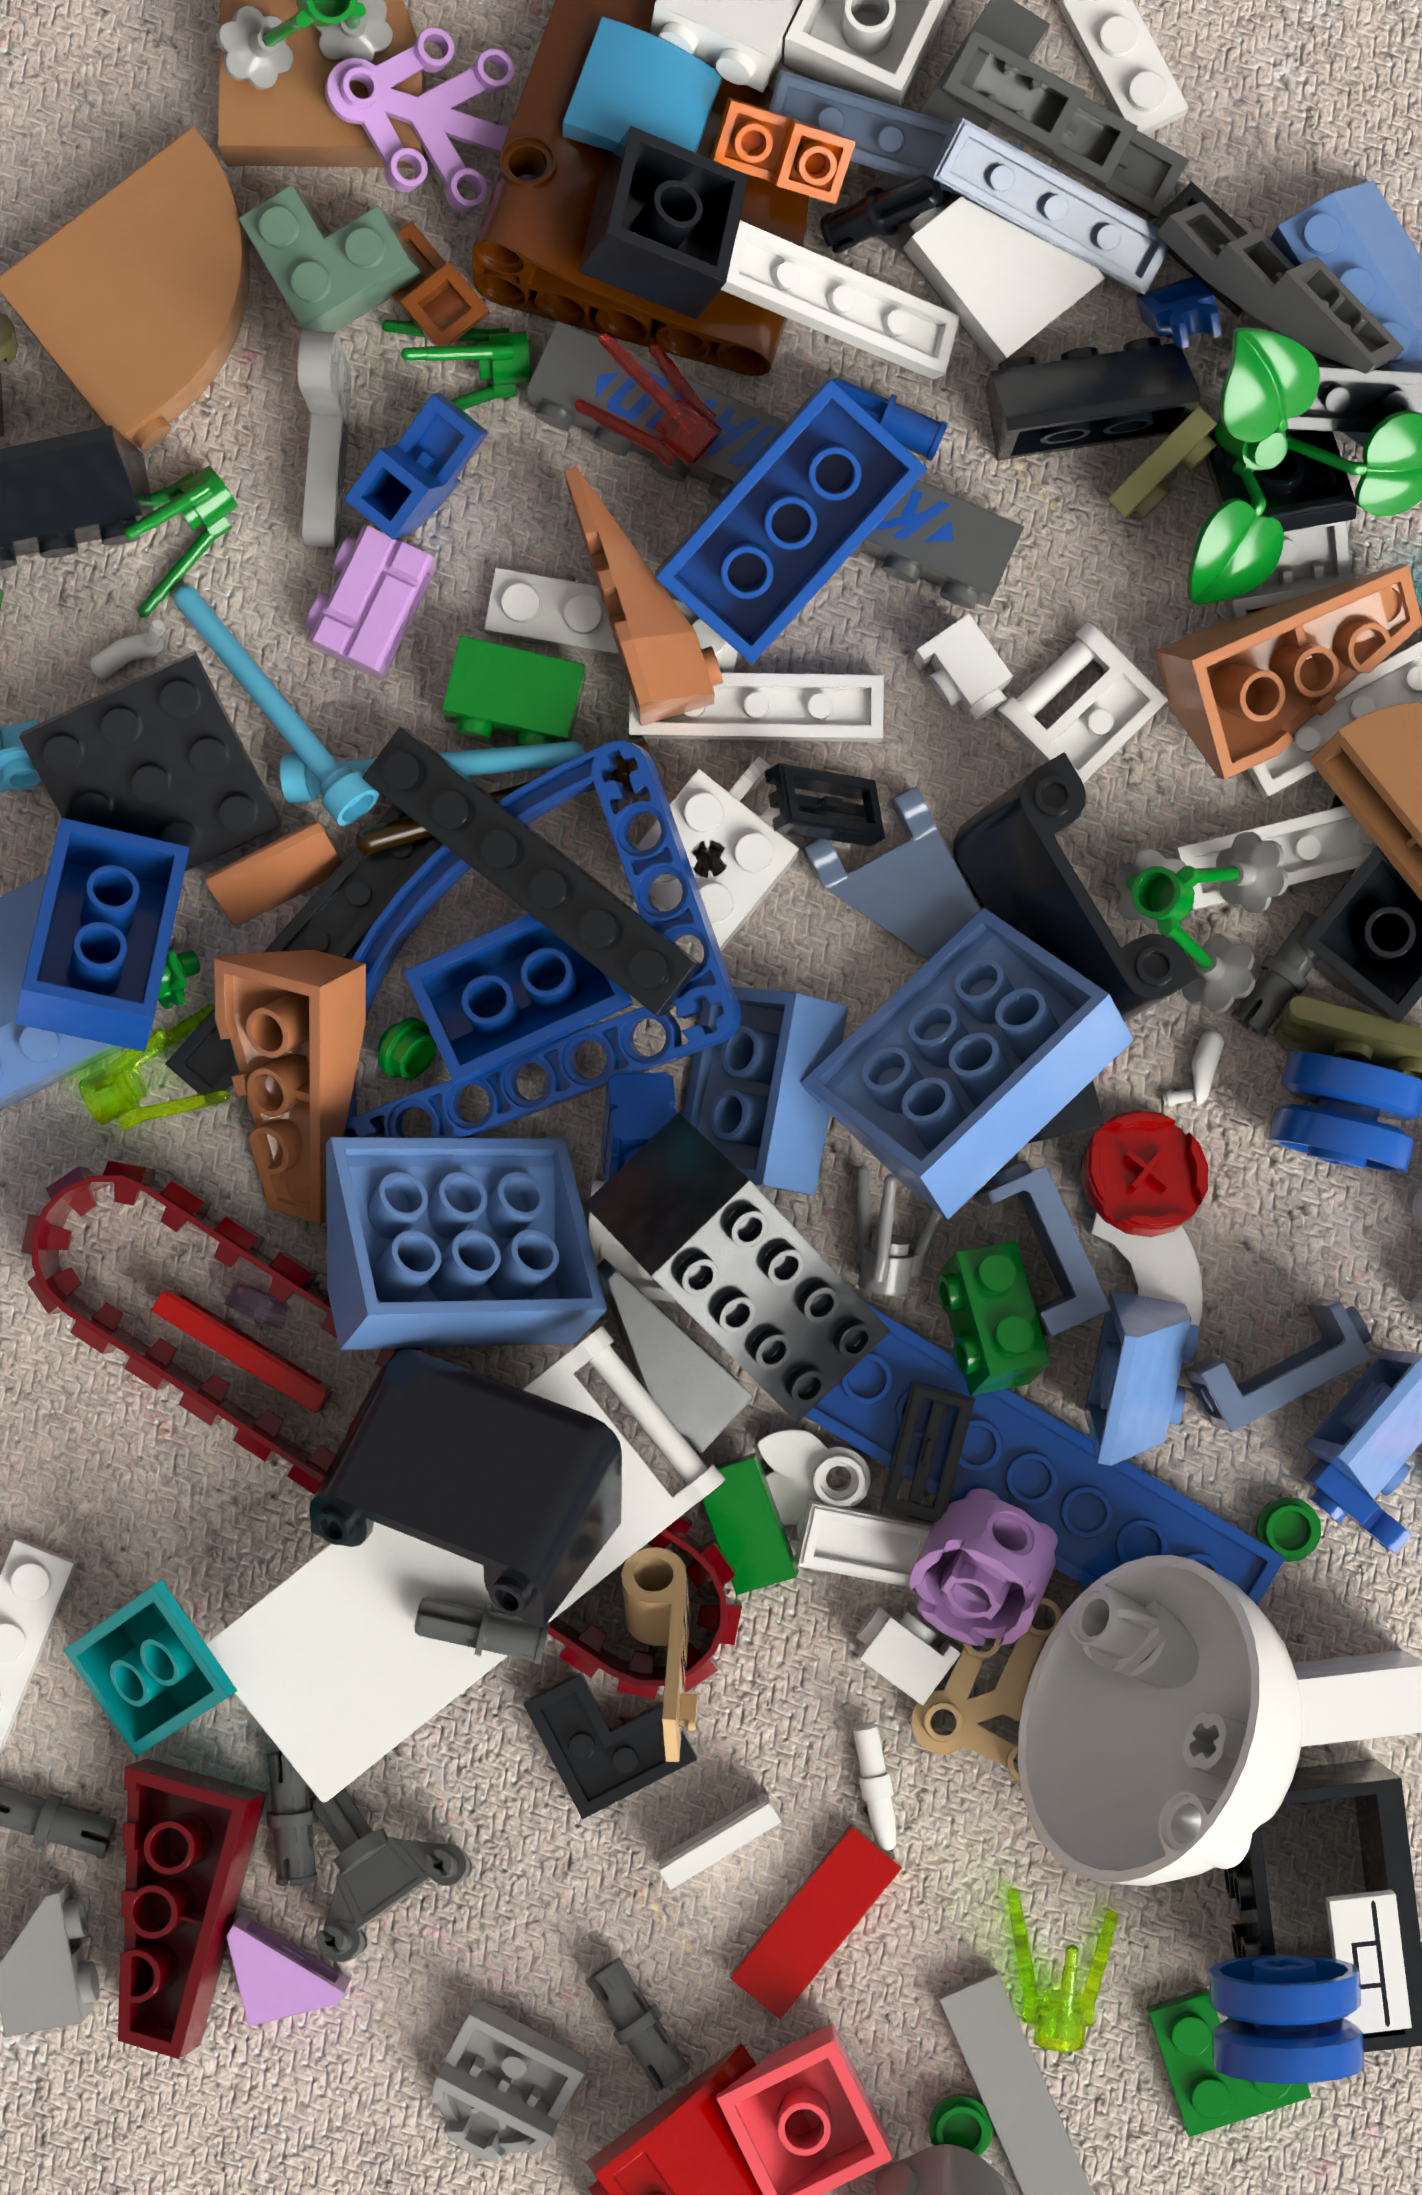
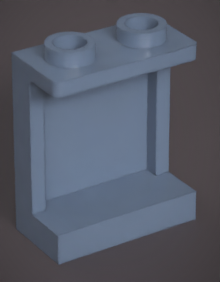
M1025 1160L998 1171L987 1182L990 1189L977 1195L981 1206L992 1205L1014 1194L1019 1197L1063 1295L1036 1307L1043 1335L1053 1337L1110 1311V1305L1047 1166L1030 1170Z
M1317 1299L1308 1304V1310L1321 1332V1340L1237 1385L1223 1361L1204 1358L1185 1368L1183 1371L1212 1426L1234 1432L1369 1361L1371 1357L1364 1344L1371 1340V1335L1356 1308L1350 1306L1345 1309L1340 1300Z

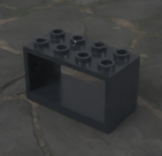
M679 1112L584 1204L650 1276L797 1423L891 1331L763 1193Z
M1376 1759L1296 1768L1293 1780L1281 1805L1295 1803L1315 1805L1324 1803L1326 1800L1355 1797L1366 1892L1392 1890L1396 1894L1412 2028L1363 2034V2052L1422 2046V1946L1402 1778ZM1259 1826L1252 1833L1250 1847L1244 1859L1235 1867L1224 1869L1227 1894L1229 1899L1236 1898L1241 1923L1231 1925V1939L1235 1959L1276 1955L1261 1826Z

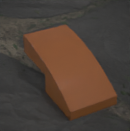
M410 221L399 231L424 272L425 277L419 278L406 289H400L391 294V299L434 346H450L489 315L490 311L452 264L444 261L415 224Z

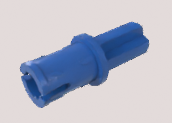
M839 377L832 379L836 385L906 449L926 457L925 459L929 461L933 460L948 423L940 422L896 403L897 396L891 394L890 398L887 399Z

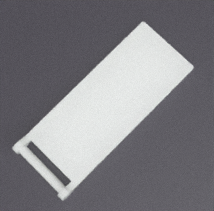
M603 1326L598 1328L523 1389L604 1422L617 1436L622 1450L621 1524L548 1622L552 1621L726 1480L714 1464L709 1467L705 1465L612 1349L610 1344L615 1340ZM590 1362L687 1483L673 1497L574 1374L586 1363ZM374 1522L372 1533L360 1546L348 1547L330 1544L206 1645L238 1690L235 1692L238 1698L318 1799L322 1802H327L507 1657V1655L482 1650L481 1656L474 1655L476 1648L427 1638L415 1633L414 1625L422 1598L432 1597L485 1609L486 1603L493 1604L485 1587L483 1565ZM494 1604L492 1605L491 1611L503 1613Z

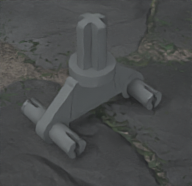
M346 1788L342 1789L327 1802H322L317 1797L312 1803V1809H316L317 1817L340 1852L334 1860L340 1870L336 1876V1886L324 1929L318 1933L316 1938L318 1949L335 1962H349L355 1959L361 1951L364 1952L367 1947V1937L361 1929L431 1879L442 1886H455L471 1874V1860L457 1846L388 1837L383 1829L372 1831Z

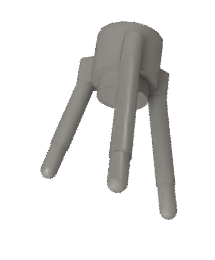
M861 1165L856 1171L858 1244L855 1263L861 1265L858 1286L864 1290L883 1295H905L908 1293L910 1277H923L927 1254L944 1217L932 1208L914 1250L909 1251L910 1241L908 1239L892 1235L897 1178L895 1175L889 1174L884 1179L878 1233L872 1235L869 1169L867 1166Z

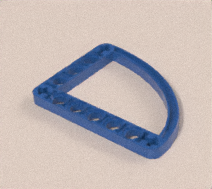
M622 740L609 742L553 768L513 791L499 802L529 825L540 816L581 793L596 788L639 914L674 943L682 936L693 935L700 940L703 946L704 957L701 963L702 966L664 1016H656L644 1006L559 1038L457 1086L454 1085L451 1079L357 1115L356 1082H354L344 1137H355V1131L359 1137L376 1136L385 1132L387 1138H406L402 1131L403 1117L411 1108L420 1107L431 1118L432 1128L427 1138H470L606 1087L608 1078L614 1076V1074L644 1073L721 1044L735 1034L741 1020L740 1005L658 771L649 752L630 742ZM620 755L625 760L637 762L638 769L629 774L634 794L644 796L649 792L651 798L650 801L630 803L621 810L618 807L619 802L631 801L627 788L621 782L610 780L609 773L618 768L616 758ZM650 813L660 823V839L652 848L641 851L631 843L629 828L636 817L641 814ZM445 845L433 853L399 889L371 926L352 959L366 964V1021L384 976L408 937L435 903L472 868ZM672 874L681 883L683 893L681 901L675 908L663 912L653 905L650 898V889L658 877ZM704 998L707 999L709 1004L722 1005L724 1015L715 1019L717 1030L712 1033L709 1026L695 1025L684 1029L682 1032L689 1041L687 1044L682 1045L680 1026L671 1015L670 1010L677 1007V1018L686 1019L703 1011L701 1000ZM645 1019H655L665 1030V1044L661 1051L654 1056L643 1055L634 1045V1031L638 1024ZM587 1041L597 1042L606 1053L607 1061L605 1068L595 1078L584 1077L579 1073L575 1065L576 1051ZM529 1063L538 1064L547 1074V1089L536 1100L526 1099L517 1088L516 1080L518 1073L522 1067ZM471 1085L480 1086L489 1097L490 1105L488 1112L478 1122L467 1120L463 1117L459 1108L460 1095ZM382 1118H384V1126L380 1122Z

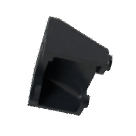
M1063 752L1036 768L967 820L959 828L953 840V856L959 870L982 908L989 910L1110 994L1123 1021L1126 1022L1200 977L1178 943L1163 934H1148L1120 948L1055 838V834L1069 827L1079 818L1085 806L1086 791L1082 780L1066 753Z
M410 1348L399 1349L378 1371L311 1500L309 1509L311 1533L322 1537L334 1545L360 1546L372 1533L374 1522L479 1563L483 1565L484 1583L490 1600L498 1610L509 1616H517L544 1627L621 1524L622 1450L620 1441L615 1433L604 1422L593 1416L419 1350Z

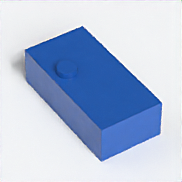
M826 377L655 571V578L753 665L928 468L838 385Z

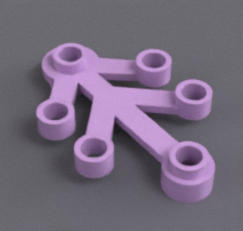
M440 28L424 30L411 48L377 66L360 58H350L338 63L329 73L325 83V96L328 105L334 114L343 121L360 124L385 165V177L393 189L399 192L415 190L426 178L428 167L425 158L420 152L412 148L403 147L388 117L408 123L446 186L445 197L452 208L459 212H470L485 200L488 192L485 178L478 171L465 167L449 138L500 155L509 128L462 113L453 108L483 92L497 93L510 82L514 74V65L507 53L500 49H488L479 56L472 68L418 97L392 88L422 70L435 73L442 70L454 55V43L450 35ZM430 41L437 44L441 49L442 59L429 57L424 50V42ZM485 62L494 63L499 67L501 80H494L487 76L484 70ZM357 80L363 83L368 89V98L361 99L353 95L349 82ZM406 161L411 164L415 170V179L408 180L403 178L398 173L397 162ZM526 174L518 178L532 180L538 178V176ZM458 181H466L471 184L475 191V199L468 200L459 194L457 189Z

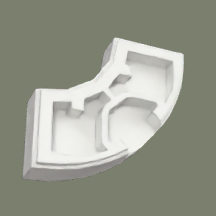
M1095 1211L1089 1234L1111 1244L1128 1263L1135 1284V1295L1185 1304L1191 1316V1325L1199 1327L1203 1300L1202 1278L1194 1248L1183 1227L1180 1226L1174 1232L1155 1237L1130 1235L1106 1223Z

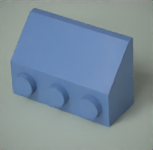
M1373 180L1333 192L1276 227L1270 240L1295 267L1318 256L1404 348L1397 358L1388 363L1422 365V257Z
M733 987L741 1011L739 1028L725 1042L693 1054L683 1116L755 1186L815 1195L830 1113L805 1090L801 1082L842 1044L849 1006L795 992ZM704 998L699 1025L709 1026L713 1033L717 1030L715 1019L724 1015L722 1005L709 1004L707 999Z

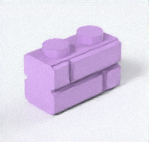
M368 525L363 526L357 539L347 536L338 551L333 570L340 573L330 596L324 593L318 595L306 621V627L313 630L309 640L314 648L375 678L384 680L437 569L434 557L405 542H400L396 539L392 540L385 533Z

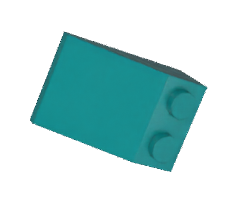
M163 1580L151 1586L63 1650L136 1757L238 1691Z

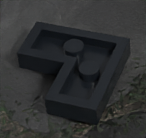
M582 1672L524 1701V1706L582 1820L697 1760V1755L682 1727L679 1762H666L662 1724L663 1702L610 1728Z

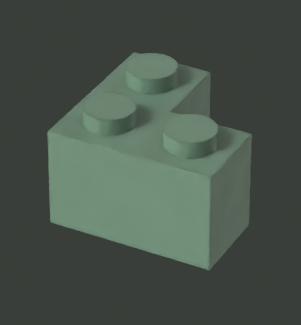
M290 185L238 218L303 330L337 332L392 297L391 294L400 289L404 290L414 284L419 278L425 277L424 272L395 222L378 205L329 235L312 203L294 185Z

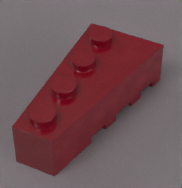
M144 1759L125 1766L124 1790H128L127 1822L123 1823V1850H126L125 1890L121 1893V1917L125 1918L124 1952L120 1954L118 2041L181 2059L200 2046L228 1943L226 1936L233 1925L267 1793L165 1763Z

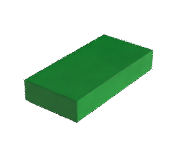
M755 1452L715 1465L726 1480L702 1499L718 1546L735 1570L736 1576L731 1579L736 1595L796 1578L799 1569L794 1561L795 1558L758 1453Z

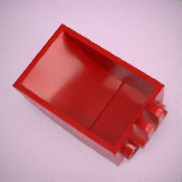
M742 2043L585 2163L597 2178V2181L588 2187L592 2195H763L716 2099L717 2094L756 2066V2063Z

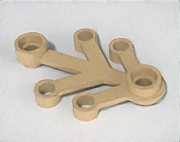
M1042 1598L1039 1604L1045 1605L1052 1610L1054 1621L1051 1627L1042 1631L1036 1629L1031 1624L1028 1632L1017 1639L995 1689L968 1699L984 1659L993 1656L999 1650L1001 1638L994 1639L992 1647L985 1652H978L971 1645L963 1643L964 1647L944 1690L933 1691L923 1706L917 1702L912 1711L911 1729L915 1739L924 1749L934 1754L948 1755L966 1747L1007 1767L1009 1773L1020 1781L1019 1773L1014 1767V1758L1018 1753V1744L1014 1745L977 1724L1001 1715L1020 1722L1023 1701L1031 1678L1029 1675L1047 1636H1050L1062 1617L1061 1610L1055 1602ZM942 1709L952 1712L956 1720L955 1728L946 1735L937 1734L931 1727L933 1714Z

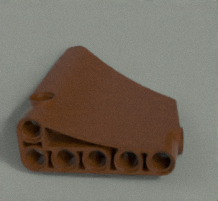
M556 0L505 142L500 151L499 176L472 248L473 282L476 290L489 301L501 306L560 321L564 324L749 376H762L769 373L787 321L786 317L720 290L695 320L578 272L602 167L612 151L563 137V120L602 16L650 33L656 0ZM722 77V83L696 153L710 159L728 97L769 110L774 94L771 87L767 84L762 93L747 85L733 84ZM526 174L538 176V178L532 180H522L518 177ZM749 175L740 220L803 247L810 196L778 187L771 181Z

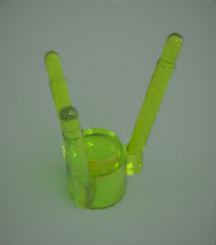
M206 1005L167 1032L162 1028L156 1029L149 1035L145 1052L129 1049L105 1068L80 1080L79 1090L82 1099L94 1119L101 1125H106L117 1119L121 1128L126 1131L143 1121L227 1102L230 1099L229 1092L220 1090L139 1107V1100L147 1096V1089L137 1069L194 1031L214 1009L215 1005Z
M1012 1888L1008 1891L1007 1898L1024 1997L1022 2021L1034 2024L1033 2042L1041 2048L1061 2052L1081 2050L1085 2047L1086 2027L1094 2026L1095 2003L1113 1942L1118 1914L1115 1911H1108L1105 1916L1083 1995L1075 1990L1079 1949L1076 1945L1070 1944L1065 1952L1061 1987L1044 1989L1043 1997L1039 1999L1020 1893L1017 1889Z

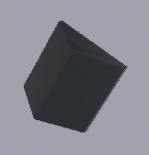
M1376 845L1300 938L1298 943L1334 987L1395 1023H1400L1422 996V901Z

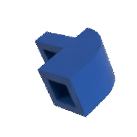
M441 392L434 393L430 396L396 445L379 448L344 500L392 540L407 536L423 525L451 495L460 483V480L457 478L489 432Z

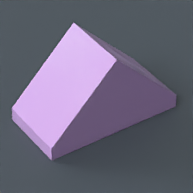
M243 1913L238 1917L226 1936L248 2027L337 2005L351 1981L347 1976Z

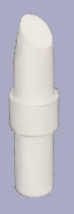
M862 1725L853 1729L861 1771L859 1783L862 1799L867 1803L870 1824L877 1845L883 1850H891L896 1846V1828L891 1799L894 1793L890 1772L885 1767L878 1725Z

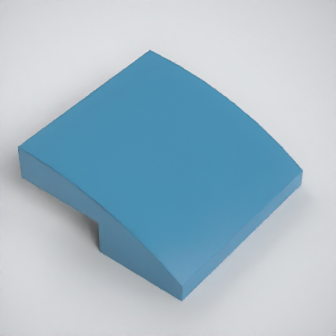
M602 16L563 120V137L613 152L630 126H633L696 153L722 83V76L716 69L672 43L648 32Z

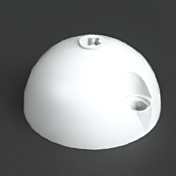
M1175 1555L1146 1556L1120 1565L1101 1576L1082 1592L1062 1615L1045 1642L1028 1684L1018 1731V1769L1021 1793L1029 1819L1038 1837L1055 1859L1074 1873L1095 1881L1137 1886H1150L1192 1877L1215 1867L1229 1869L1238 1865L1249 1850L1252 1833L1261 1824L1271 1819L1282 1804L1293 1780L1300 1756L1303 1735V1705L1297 1676L1285 1643L1273 1624L1236 1584L1192 1559ZM1152 1652L1148 1659L1143 1661Z

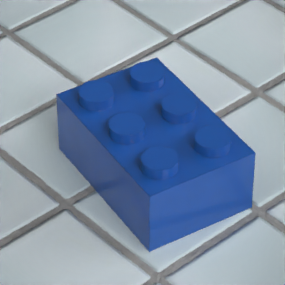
M60 818L20 991L15 1024L145 1052L155 1016L190 847Z

